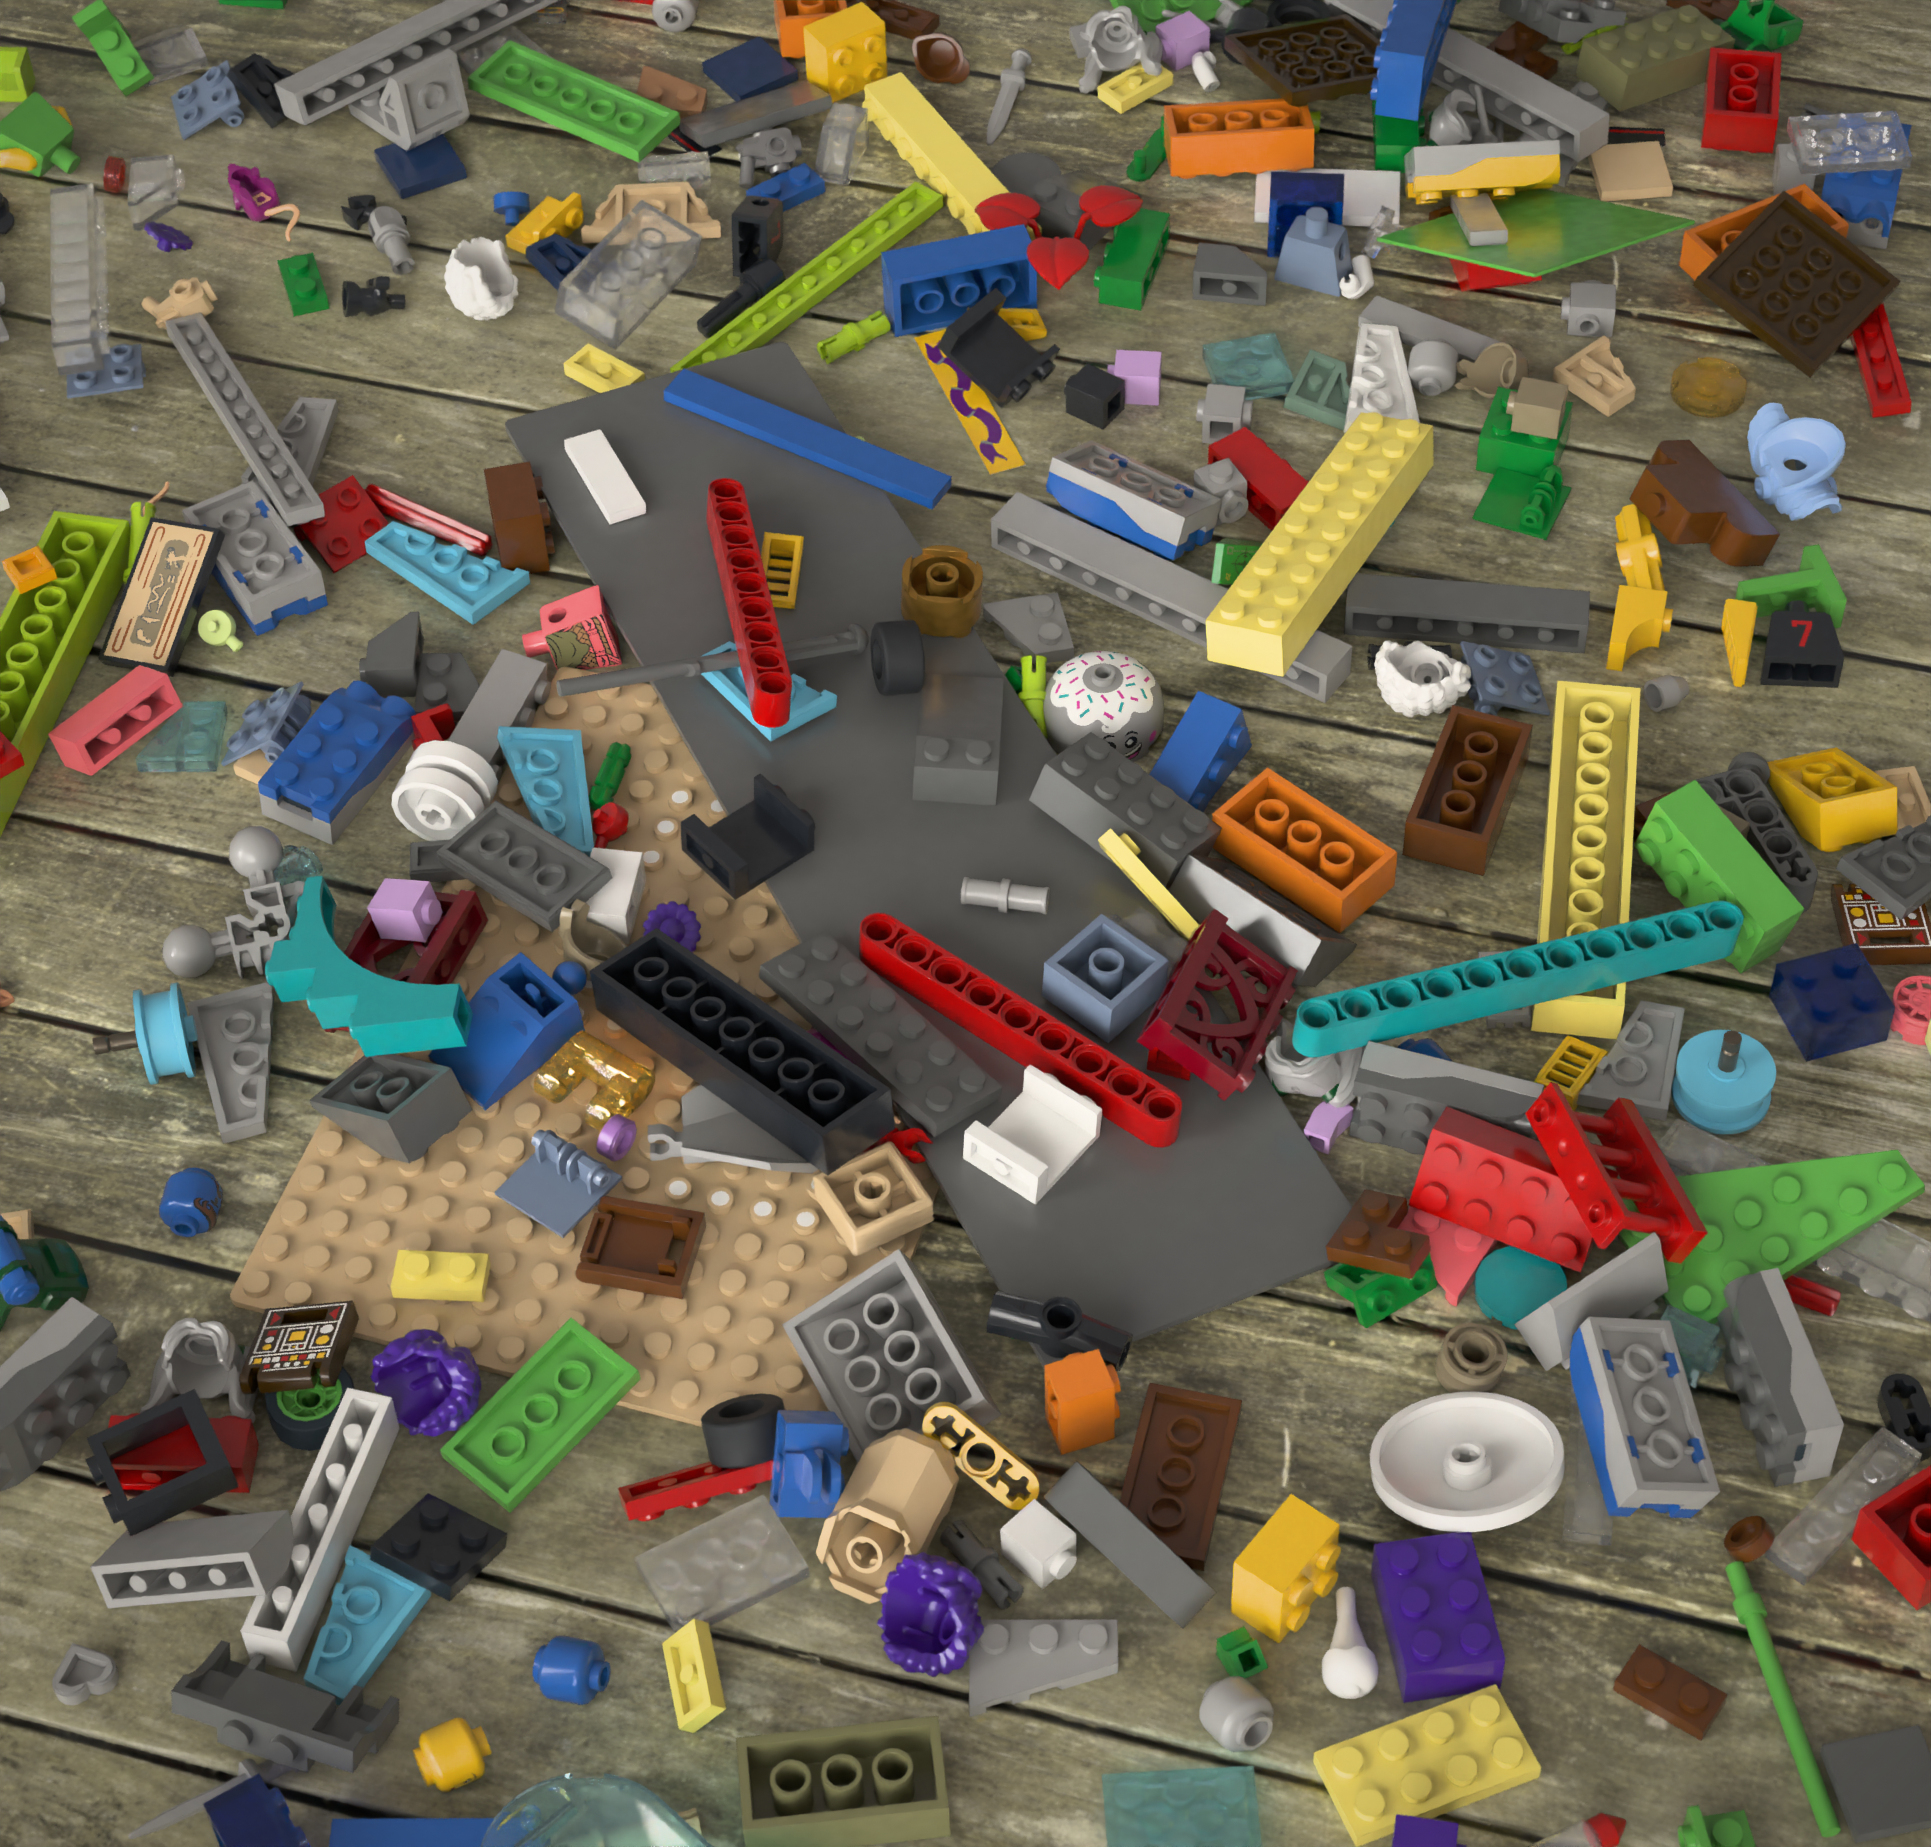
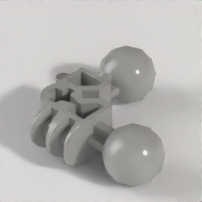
M248 826L237 832L229 846V860L232 867L249 879L251 888L244 889L243 892L247 907L252 917H254L251 921L241 914L225 917L227 929L214 933H209L204 928L196 925H182L172 930L164 941L162 958L166 967L175 975L184 978H197L209 971L216 958L231 954L234 956L241 980L244 979L246 967L256 966L259 975L265 974V964L271 958L274 942L289 940L290 928L293 927L297 917V899L299 896H302L305 883L296 881L280 885L279 881H275L274 871L282 860L283 847L279 837L271 830L262 826ZM278 925V935L270 937V927Z

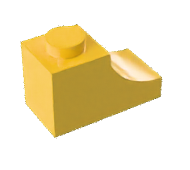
M1619 585L1606 669L1622 671L1628 658L1635 652L1647 647L1659 648L1661 632H1670L1673 609L1665 608L1668 591Z

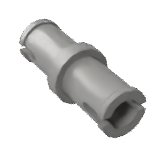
M964 877L961 888L962 904L998 907V911L1008 913L1009 909L1047 914L1049 907V887L1013 884L1012 879L1004 878L1001 882L970 879L969 877Z

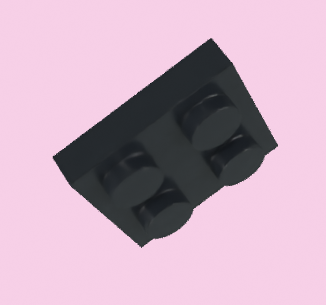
M428 1493L371 1545L370 1560L451 1601L506 1548L507 1533Z

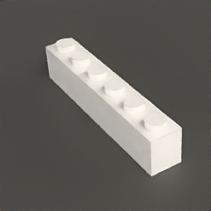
M347 1388L291 1515L293 1551L289 1566L282 1578L266 1595H256L241 1629L250 1660L256 1653L265 1655L266 1665L297 1671L400 1429L392 1397Z

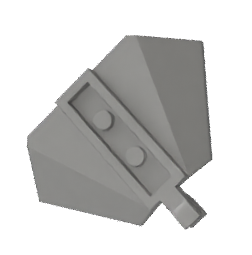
M701 1084L681 1097L683 1132H675L670 1126L665 1124L648 1125L651 1161L664 1160L670 1157H683L684 1164L721 1161L772 1171L814 1173L818 1170V1168ZM656 1140H664L667 1143L657 1144L651 1142H655Z

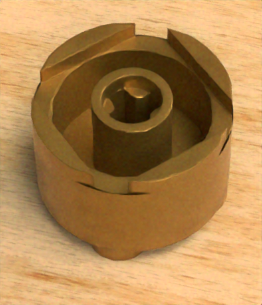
M948 545L926 547L922 549V554L912 559L911 555L904 563L902 569L901 612L904 619L915 621L921 635L953 636L955 638L968 636L971 632V627L975 625L981 614L983 570L978 561L975 564L970 560L968 552Z

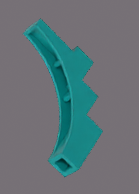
M323 876L306 877L302 896H299L297 899L298 913L295 926L290 928L289 940L275 941L271 958L265 964L266 980L270 986H274L281 1002L307 1000L309 1010L315 1012L323 1029L349 1027L351 1037L358 1041L365 1057L467 1046L473 1012L460 983L432 985L397 981L364 969L349 959L336 945L334 919L337 905Z

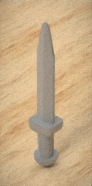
M1019 48L1012 53L1013 63L1011 68H1005L1001 73L1002 87L988 121L987 145H992L1005 128L1018 91H1024L1025 89L1024 70L1026 66L1031 64L1032 57L1030 52L1024 48Z
M253 1759L243 1760L239 1762L237 1777L164 1811L132 1831L128 1837L129 1839H135L165 1829L242 1791L247 1794L250 1800H253L263 1793L264 1783L293 1769L296 1773L300 1770L287 1765H280L269 1759L259 1764H256Z

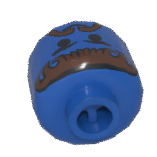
M195 1167L184 1169L173 1174L167 1180L159 1205V1216L173 1233L182 1237H193L196 1234L208 1232L217 1222L223 1201V1189L209 1171Z

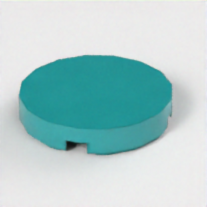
M1513 1246L1495 1250L1483 1259L1475 1274L1474 1281L1475 1300L1481 1311L1490 1319L1493 1316L1495 1319L1502 1321V1326L1513 1330H1518L1514 1325L1515 1323L1567 1290L1566 1275L1559 1264Z

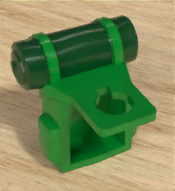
M1740 0L1738 7L1726 21L1717 18L1712 20V22L1719 25L1735 39L1733 49L1772 52L1798 41L1804 20L1776 4L1775 0L1750 2V0Z

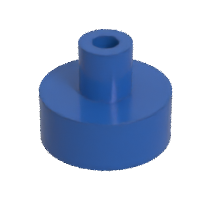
M509 191L493 196L494 212L505 215L507 226H516L520 223L519 214L530 211L529 194Z

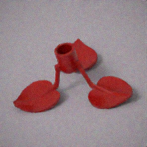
M1101 185L1090 188L1079 199V207L1085 213L1080 217L1074 237L1062 239L1057 236L1053 239L1042 237L1038 223L1033 220L1040 214V205L1027 195L1020 193L994 195L978 204L975 208V213L979 216L981 223L989 230L1024 224L1026 228L1029 226L1033 230L1035 240L1027 247V258L1033 268L1046 282L1060 290L1089 260L1087 246L1079 241L1086 222L1092 219L1093 223L1100 227L1119 225L1129 220L1141 209L1143 199L1130 191L1115 186Z

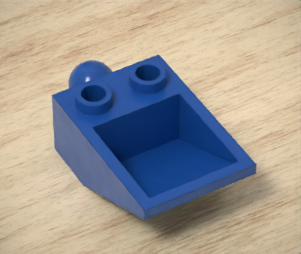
M520 952L489 976L469 1001L473 1016L467 1046L432 1050L428 1055L429 1060L434 1064L451 1067L462 1090L484 1110H487L585 1031L578 1001L572 996L580 993L586 985L587 974L585 969L577 962L565 961L554 969L551 978Z

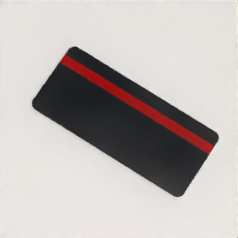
M679 125L667 136V138L699 161H704L722 151V148L718 145L707 148L702 147L680 132Z
M1609 127L1608 144L1606 145L1659 141L1660 146L1664 147L1665 130L1662 128Z

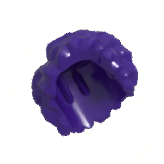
M429 1329L412 1330L404 1337L390 1342L383 1352L376 1355L372 1360L374 1367L370 1377L372 1382L375 1383V1391L383 1396L392 1397L398 1423L408 1428L410 1435L423 1433L427 1436H439L446 1431H457L464 1422L473 1416L478 1407L482 1382L479 1376V1368L471 1351L466 1347L451 1348L444 1336L437 1331Z
M925 1552L904 1555L903 1561L897 1563L896 1571L888 1573L887 1580L885 1581L887 1592L881 1596L883 1604L882 1617L878 1620L877 1625L884 1631L881 1635L882 1640L886 1643L883 1649L889 1660L894 1664L900 1665L905 1672L927 1673L930 1677H936L940 1673L949 1674L953 1670H958L964 1666L969 1658V1652L984 1632L981 1616L977 1615L979 1612L977 1601L983 1591L980 1580L968 1568L961 1567L954 1561L949 1562L941 1556L929 1555Z

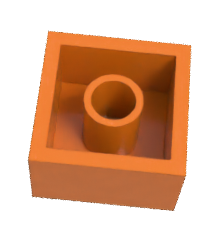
M774 0L775 25L781 56L795 59L805 57L803 27L846 9V0Z

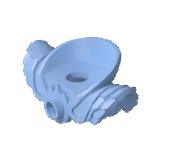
M1768 403L1757 411L1758 414L1751 420L1747 434L1751 465L1754 472L1759 475V477L1755 478L1754 482L1757 497L1760 500H1764L1768 505H1775L1780 514L1786 513L1791 521L1803 519L1807 515L1812 514L1816 509L1829 508L1832 514L1842 511L1841 507L1843 506L1839 502L1840 498L1837 496L1836 482L1831 475L1839 467L1844 456L1846 442L1843 433L1834 424L1823 419L1802 417L1790 420L1782 404ZM1795 459L1796 471L1786 468L1784 462Z

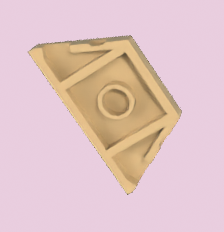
M688 182L615 185L608 194V199L601 203L595 211L596 219L590 226L584 225L581 229L583 244L721 238L720 222L718 219L713 220L710 217L708 207L702 199L695 196V190Z

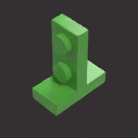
M96 0L72 16L76 25L89 39L125 96H128L154 79L153 74L130 38L132 37L128 30L103 0Z
M1817 544L1803 548L1798 572L1739 581L1735 600L1756 602V606H1758L1756 618L1770 616L1775 611H1785V606L1789 602L1801 600L1808 604L1809 609L1815 608L1816 612L1829 614L1834 628H1840L1847 598L1820 545Z

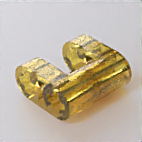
M579 1031L542 1066L534 1081V1091L548 1101L557 1104L567 1098L586 1078L598 1084L602 1089L589 1102L584 1114V1121L587 1125L601 1132L611 1117L620 1114L628 1118L646 1100L654 1087L656 1076L650 1069L590 1033Z

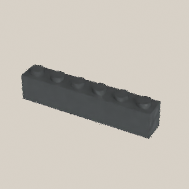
M1356 573L1349 583L1347 590L1344 635L1456 644L1465 641L1494 647L1585 654L1589 626L1590 591Z

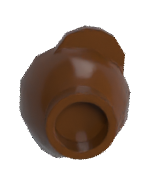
M944 32L921 35L914 39L912 44L914 62L917 70L925 79L935 83L949 82L957 84L963 82L968 77L970 61L964 55L962 45L954 36Z

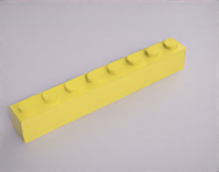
M902 72L865 85V101H863L862 107L868 121L875 123L884 139L890 140L897 148L900 157L903 160L906 159L912 165L920 179H924L933 191L943 195V202L949 207L951 215L963 223L969 235L991 231L981 223L979 216L975 213V208L989 197L1010 193ZM1038 224L1039 229H1040V232H1041V235H1042L1041 226ZM1027 226V232L1031 241L1035 240L1033 230Z

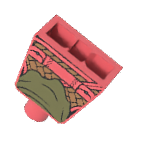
M599 585L544 605L540 609L542 630L522 635L527 657L550 653L557 671L561 667L587 670L622 664L618 634L608 608L604 603Z

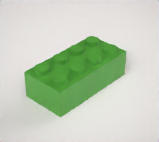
M1696 780L1655 803L1634 844L1642 861L1655 870L1664 881L1668 892L1673 897L1678 898L1685 908L1714 901H1727L1738 906L1744 916L1743 924L1734 951L1724 959L1732 963L1740 974L1778 952L1802 914L1804 907Z

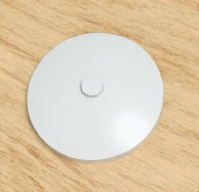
M1487 1392L1447 1393L1411 1404L1392 1416L1380 1428L1373 1440L1370 1451L1372 1482L1378 1496L1387 1507L1415 1524L1449 1532L1492 1530L1527 1518L1541 1509L1555 1495L1561 1485L1565 1469L1561 1435L1553 1422L1545 1414L1518 1399Z

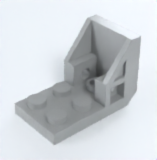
M450 49L390 76L386 86L348 104L351 115L393 143H396L405 151L465 123L470 116L457 54Z

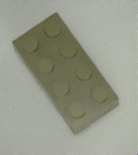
M1689 4L1584 39L1575 76L1581 81L1591 84L1599 91L1598 94L1618 111H1623L1704 83L1710 47L1733 49L1735 39L1719 25L1704 16L1697 8Z
M938 1716L736 1738L745 1847H858L951 1836L949 1803Z

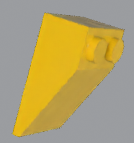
M1837 747L1767 762L1770 769V777L1768 779L1770 786L1801 837L1820 851L1836 852L1843 849L1844 845L1858 842L1869 844L1878 839L1881 840V837L1897 833V787Z

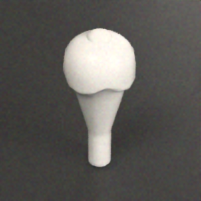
M1341 1587L1336 1591L1337 1623L1330 1650H1327L1322 1659V1678L1328 1690L1337 1697L1355 1699L1367 1695L1376 1685L1378 1663L1374 1653L1367 1647L1357 1621L1355 1591L1350 1587Z

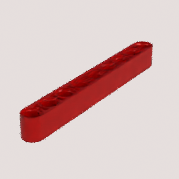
M719 478L713 480L708 487L707 525L754 721L759 725L771 728L781 727L790 719L792 679L744 487L737 480Z
M873 913L862 920L860 923L859 958L870 970L1027 1068L1031 1064L1043 1073L1055 1076L1061 1084L1077 1094L1089 1097L1098 1107L1102 1108L1103 1117L1146 1144L1163 1148L1170 1146L1177 1140L1180 1129L1182 1101L1175 1092L896 918L885 913Z

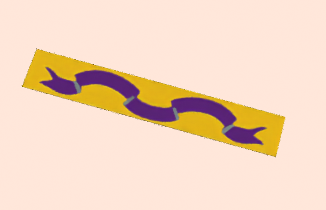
M946 329L914 337L989 474L992 475L1026 465L985 392L937 348Z

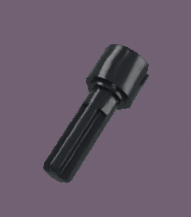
M768 257L763 260L760 258L740 275V285L697 321L698 331L706 338H710L753 302H758L786 280L783 271L773 260Z

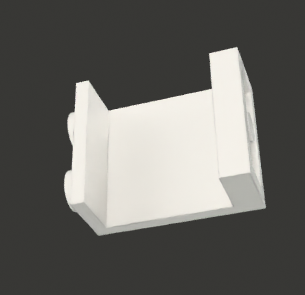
M1029 1064L1024 1070L1023 1092L988 1128L975 1120L965 1131L963 1159L1036 1205L1100 1136L1102 1108L1098 1107L1089 1097L1079 1095L1061 1084L1055 1076L1043 1073Z

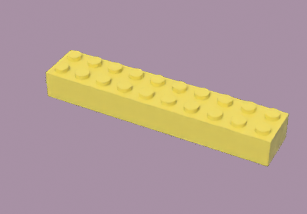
M1361 412L1207 617L1208 661L1282 677L1285 675L1434 465L1433 425L1419 423L1413 419L1401 420L1385 417L1374 412Z
M1557 681L1552 721L1537 944L1629 922L1641 688ZM1626 982L1534 1004L1531 1031L1617 1040V1036L1621 1031L1625 1008Z

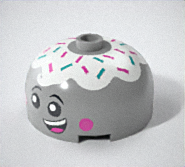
M1094 651L1081 654L1061 665L1046 685L1045 700H1043L1044 719L1048 733L1046 740L1058 754L1092 732L1099 738L1107 741L1111 747L1130 761L1135 762L1148 754L1149 747L1158 738L1159 734L1162 735L1164 700L1160 685L1146 666L1130 656L1112 651Z

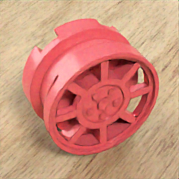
M1911 976L1898 983L1888 1012V1023L1891 1030L1902 1034V1040L1916 1045H1926L1925 1037L1931 1018V989L1922 987V983L1931 985L1930 976ZM1916 983V987L1909 989L1905 988L1908 985Z

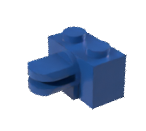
M778 1410L769 1502L778 1517L827 1518L833 1512L836 1503H838L845 1489L844 1475L841 1474L840 1458L841 1456H847L849 1431L847 1427H843L844 1424L834 1411Z

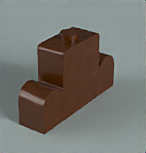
M1690 440L1661 441L1630 496L1633 504L1670 543L1675 545L1710 544V551L1713 556L1731 566H1763L1780 536V533Z

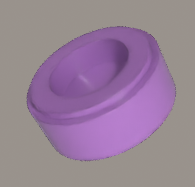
M620 1114L611 1117L604 1125L598 1137V1154L611 1161L622 1159L634 1143L637 1131L635 1122Z

